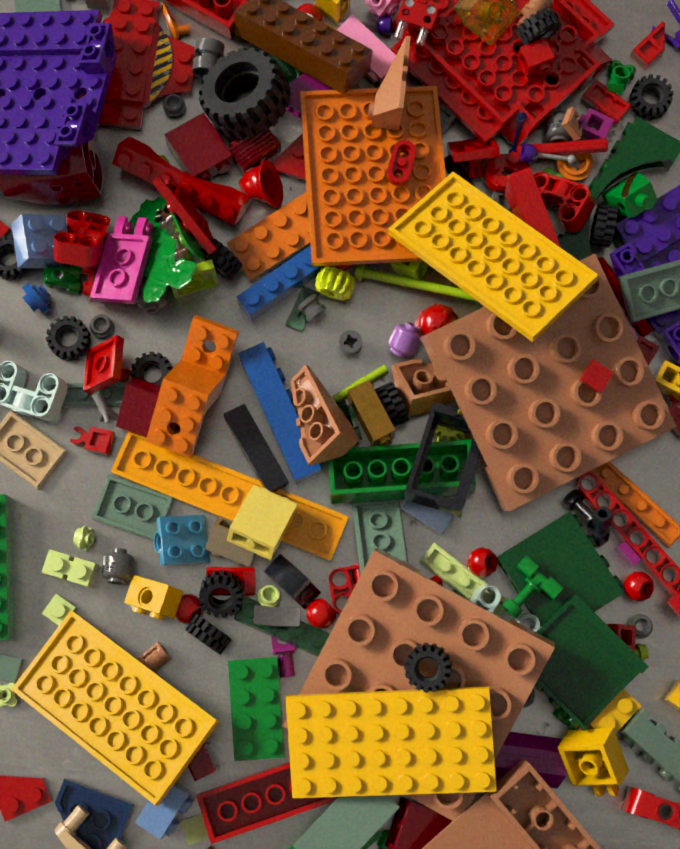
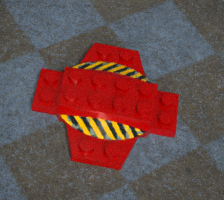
M114 0L110 17L101 22L111 23L116 62L98 125L141 130L144 109L151 106V102L156 98L163 97L165 99L170 94L180 96L192 94L194 82L192 65L193 59L196 57L194 54L195 47L167 35L157 23L160 7L159 1Z

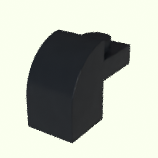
M281 554L264 571L304 610L321 593L298 568Z

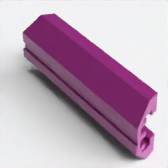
M509 732L495 758L496 781L503 777L519 761L524 759L532 765L550 788L558 789L567 776V770L558 750V746L563 739Z

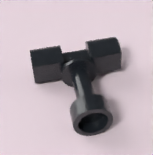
M577 489L572 490L566 495L563 503L570 510L576 508L587 519L586 526L592 527L590 536L594 539L596 546L601 547L609 541L610 530L608 526L611 525L613 517L611 510L602 506L594 512L591 511L582 502L584 496Z

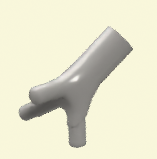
M100 391L92 395L99 409L100 421L104 419L105 423L108 424L110 422L109 416L118 419V414L110 409Z

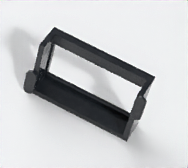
M434 403L406 486L404 502L409 501L452 513L461 519L481 453L474 437L454 500L417 491L437 425L472 434L464 416L458 414L457 408Z

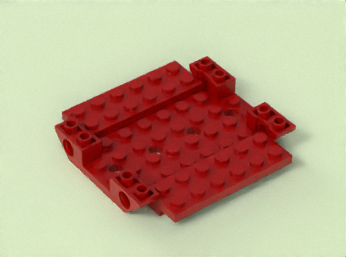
M429 0L440 4L442 8L441 15L437 17L431 36L427 35L424 45L420 46L419 44L418 46L416 44L420 32L405 28L402 39L390 49L397 55L405 37L411 36L407 65L408 71L424 86H437L438 100L484 145L501 131L500 134L517 149V146L522 145L546 123V119L550 116L551 112L577 88L582 90L610 64L613 59L595 44L611 31L615 24L590 0H554L553 5L549 8L554 11L562 27L547 42L553 45L556 57L549 71L526 77L518 60V54L514 52L513 47L517 45L524 46L516 30L519 28L517 27L518 22L524 16L520 11L530 0H501V4L498 7L494 6L495 0ZM503 4L512 10L500 24L493 19L492 25L489 26L487 23L479 32L477 30L484 24L483 22L477 28L474 26L473 30L470 29L482 14L487 15L486 10L489 7L494 9L490 16ZM395 18L391 28L396 32L398 25H396ZM494 24L497 25L498 27L491 33V35L486 40H484L482 38L484 34ZM553 76L557 79L558 83L550 85L546 82L545 78Z

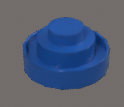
M27 283L22 287L26 293L22 298L34 312L39 309L45 314L50 310L47 304L50 303L48 298L51 295L43 285L38 288L36 284L31 287Z

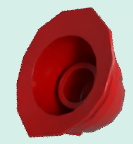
M263 160L260 166L246 170L239 180L241 191L251 196L250 199L260 200L263 203L267 202L272 207H280L283 200V185L275 166L270 161Z

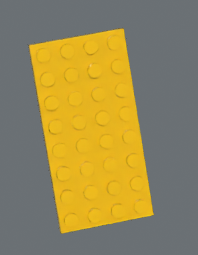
M455 172L448 175L388 228V234L531 342H534L598 281V274Z
M72 610L11 689L155 806L161 804L219 723L213 716Z
M490 686L441 688L435 692L431 690L428 693L420 689L419 691L393 690L287 695L285 697L292 798L497 791Z

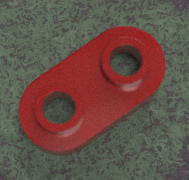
M408 140L398 141L394 145L388 165L387 179L395 186L405 185L411 175L416 156V147ZM406 153L408 156L402 157L400 154ZM400 173L402 177L398 178L394 174Z

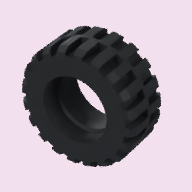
M240 48L237 52H228L224 58L221 56L217 59V63L214 66L211 65L208 69V74L204 75L202 79L203 85H200L199 101L202 110L217 130L227 137L246 139L247 136L254 138L259 133H266L269 127H274L278 123L279 117L284 116L286 112L285 107L289 105L291 87L286 75L273 56L257 48H250L249 50L247 48ZM257 85L248 97L241 101L233 102L242 90Z

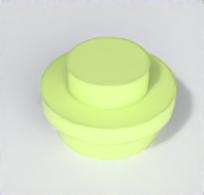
M266 585L259 589L257 601L260 606L277 607L280 603L281 594L275 586Z

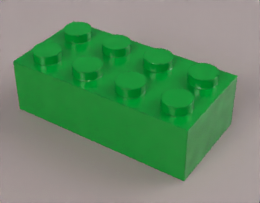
M278 657L228 661L234 761L285 757Z

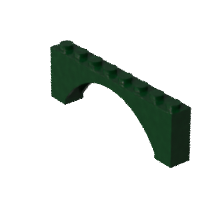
M636 117L633 123L628 122L622 132V135H624L621 142L616 141L610 151L613 154L610 161L608 159L604 160L599 169L602 174L598 179L594 177L588 187L595 203L601 196V193L605 192L611 185L636 171L665 168L669 171L680 153V141L639 117ZM591 214L580 231L576 233L565 232L564 235L559 233L557 236L561 248L579 261L592 255L589 241Z

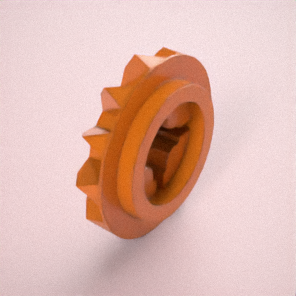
M590 153L574 155L576 163H581L578 166V171L574 166H568L570 165L568 161L557 160V170L571 181L583 180L590 175L593 169V158Z

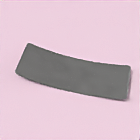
M255 605L254 624L300 626V608Z

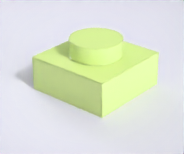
M56 594L42 614L59 626L71 610L75 612L77 608Z

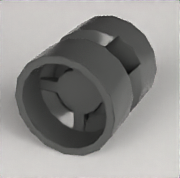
M213 38L198 39L195 44L194 54L196 57L193 59L192 74L203 79L204 75L208 74L209 67L211 65L214 66L217 63L216 60L221 56L222 58L224 57L225 45Z

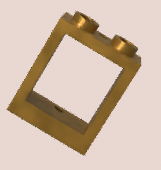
M370 380L349 389L348 402L371 446L391 445V440L394 439L396 430Z

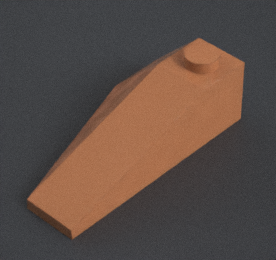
M411 36L405 37L376 93L374 104L370 103L368 117L372 118L371 127L399 130L404 106Z
M413 359L392 364L395 388L399 392V396H401L408 417L430 412L434 403L445 405L456 400L447 381H440L432 363H422V360Z
M305 365L290 382L293 403L297 406L299 418L296 419L297 427H300L301 431L299 445L307 463L312 466L344 456L359 441V438L350 421L311 368Z

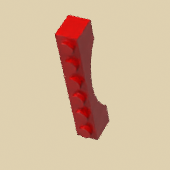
M130 136L118 144L112 161L113 165L151 184L159 176L164 181L168 179L172 183L178 184L195 206L233 225L244 216L251 196L231 186L208 182L179 170L163 160L150 146Z

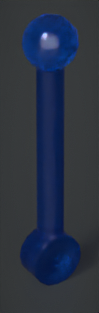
M520 112L516 116L518 124L512 148L508 154L510 152H517L516 147L522 123L527 118L524 112Z

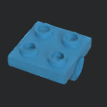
M205 515L160 516L157 518L158 531L154 536V547L156 552L160 553L161 566L205 564L209 562L208 550L205 549L207 544Z

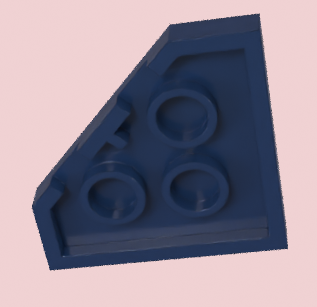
M66 778L62 782L55 801L63 821L68 818L78 805L89 812L88 817L75 832L92 849H107L115 838L121 840L134 804Z

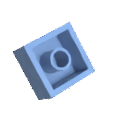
M21 214L11 224L18 268L64 267L66 265L65 263L55 261L53 258L54 235L59 232H68L65 215Z
M176 781L159 806H155L148 801L135 823L160 840L165 836L169 837L180 823L177 820L178 816L186 813L194 800L190 798L193 792Z

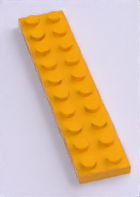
M128 431L111 469L112 474L232 521L235 519L253 484L263 487L257 479L194 454L191 458L156 446L146 442L147 437ZM282 489L273 492L297 503L294 517L281 542L331 562L349 516Z

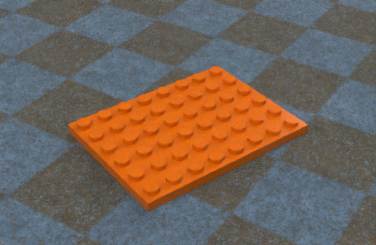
M437 86L406 87L399 130L371 127L372 118L368 117L370 103L374 104L379 88L349 89L345 94L337 90L300 91L312 267L423 261L388 234V228L446 178ZM408 140L416 147V156L411 175L405 185L395 186L387 179L388 165L394 145L398 141ZM406 153L400 154L402 157L408 156ZM400 173L394 174L398 178L402 177Z

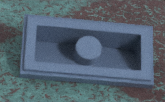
M409 501L405 503L401 510L441 536L454 517L451 513Z

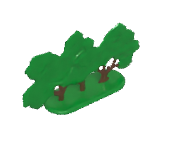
M159 196L153 201L146 199L140 205V210L130 220L133 223L131 234H134L138 217L147 218L149 220L148 223L154 225L151 237L153 241L143 276L147 277L142 289L143 298L146 303L151 301L158 302L165 293L167 286L181 289L192 281L191 275L195 271L196 264L192 261H186L185 254L187 250L196 258L204 259V254L198 240L192 233L188 234L181 225L183 221L179 216L164 211L168 202L163 196ZM163 216V219L166 218V220L161 223L155 222V219L157 217ZM174 219L178 231L173 235H169L166 228L169 221ZM180 235L186 246L177 249L176 239ZM181 254V258L178 261H175V259Z

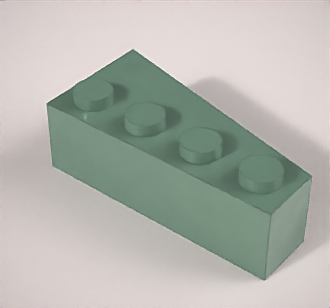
M638 709L619 729L620 741L630 749L634 746L641 752L639 757L649 765L654 763L660 768L658 773L669 782L674 780L679 785L678 790L680 791V741L673 736L668 737L666 735L667 729L659 722L657 723L653 719L649 720L648 718L651 714L645 709Z

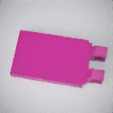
M118 216L114 233H108L98 266L90 298L94 301L125 304L136 303L153 241L151 237L154 225L148 223L149 220L147 218L138 217L134 234H131L133 223L128 222V218L125 216Z

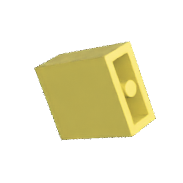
M253 484L229 528L226 541L271 560L294 517L297 503Z

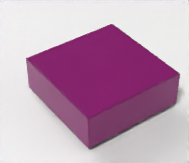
M625 541L615 548V551L629 567L636 565L641 560L639 555Z

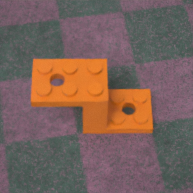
M198 315L193 317L182 358L163 378L146 442L191 458L204 415L222 393L240 331ZM206 340L214 342L216 346L214 351L206 348ZM170 423H177L181 431L174 432L170 428Z

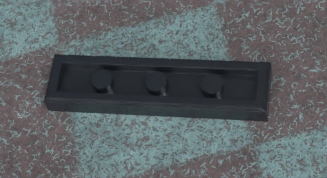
M240 405L224 413L227 424L263 488L273 493L289 485L287 477L246 405Z

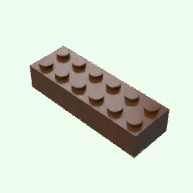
M248 0L234 12V34L342 94L351 89L370 70L372 49L282 0Z

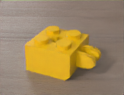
M614 728L568 730L559 744L558 750L572 785L592 786L595 796H603L606 786L609 795L617 796L619 793L618 785H621L629 768Z

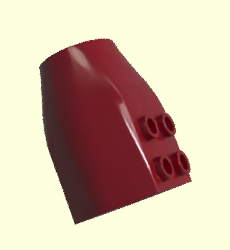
M93 140L77 147H70L68 158L61 159L57 175L0 174V188L8 199L45 205L69 204L74 201L100 197L103 188V172L98 148Z

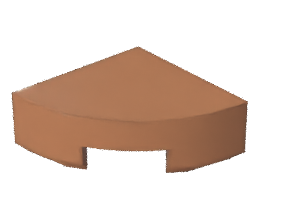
M571 107L567 109L561 126L575 141L581 138L582 127L579 128L577 117L580 116L577 110Z

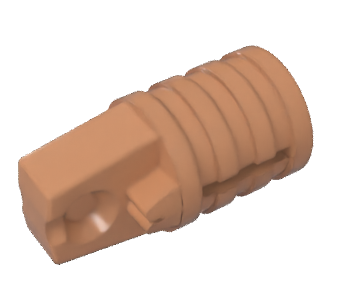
M530 0L520 11L524 16L518 22L517 27L524 23L526 18L529 19L531 14H536L537 11H542L543 8L548 9L551 7L554 0Z
M158 641L149 650L145 651L143 655H140L137 660L155 672L172 658L165 647Z

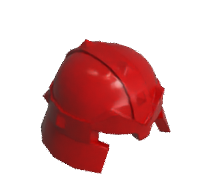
M435 303L433 306L421 311L415 321V325L419 327L418 331L424 336L459 318L452 310V307Z

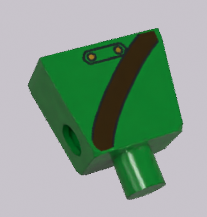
M637 171L601 193L605 205L618 207L617 215L633 218L644 210L652 209L658 201L651 182Z

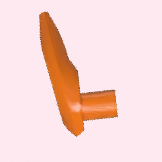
M162 2V11L171 35L178 39L179 35L190 34L189 25L177 26L176 20Z

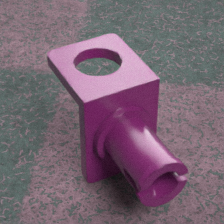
M271 626L273 648L271 650L272 654L278 656L280 678L295 676L292 655L297 651L294 626ZM281 630H286L290 633V640L286 644H280L276 639L277 633Z

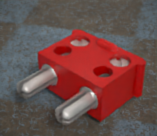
M402 0L396 18V25L398 27L394 37L402 39L405 28L418 31L420 33L416 44L423 46L427 35L431 36L437 17L441 15L442 6L429 0Z

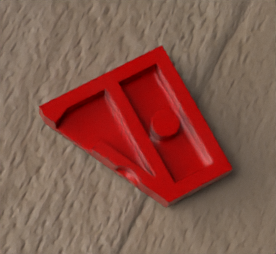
M0 776V810L5 822L53 801L44 778Z

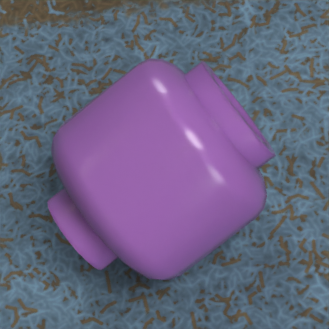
M411 322L397 324L388 340V344L391 347L390 351L402 358L415 355L422 342L420 339L422 335L418 332L419 327Z

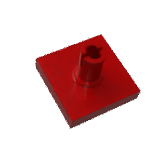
M478 138L447 142L448 153L454 162H468L469 178H475V173L477 177L483 176L481 159L500 156V147L493 138L486 145Z
M116 335L87 350L83 392L91 395L115 382H125L128 380L130 369L122 366L124 338Z

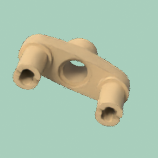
M80 805L73 810L64 822L61 821L55 828L56 835L67 849H92L75 832L89 815V812ZM115 838L107 849H126L127 846L120 839Z

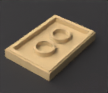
M10 410L0 423V462L39 490L68 452Z

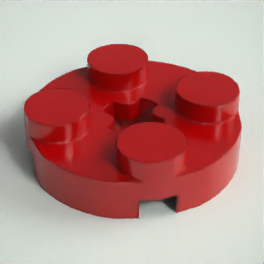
M517 152L492 157L487 161L484 174L485 182L492 191L496 192L498 190L504 192L503 195H505L508 175H503V173L509 172L513 174L528 168L529 165L520 161V154Z

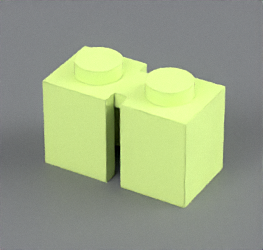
M49 549L42 573L93 589L100 566L96 563L76 557L73 558L70 555Z

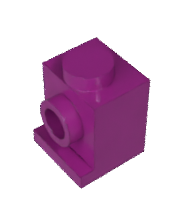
M589 108L586 115L581 114L578 120L579 128L582 127V137L588 140L606 138L614 122V119Z

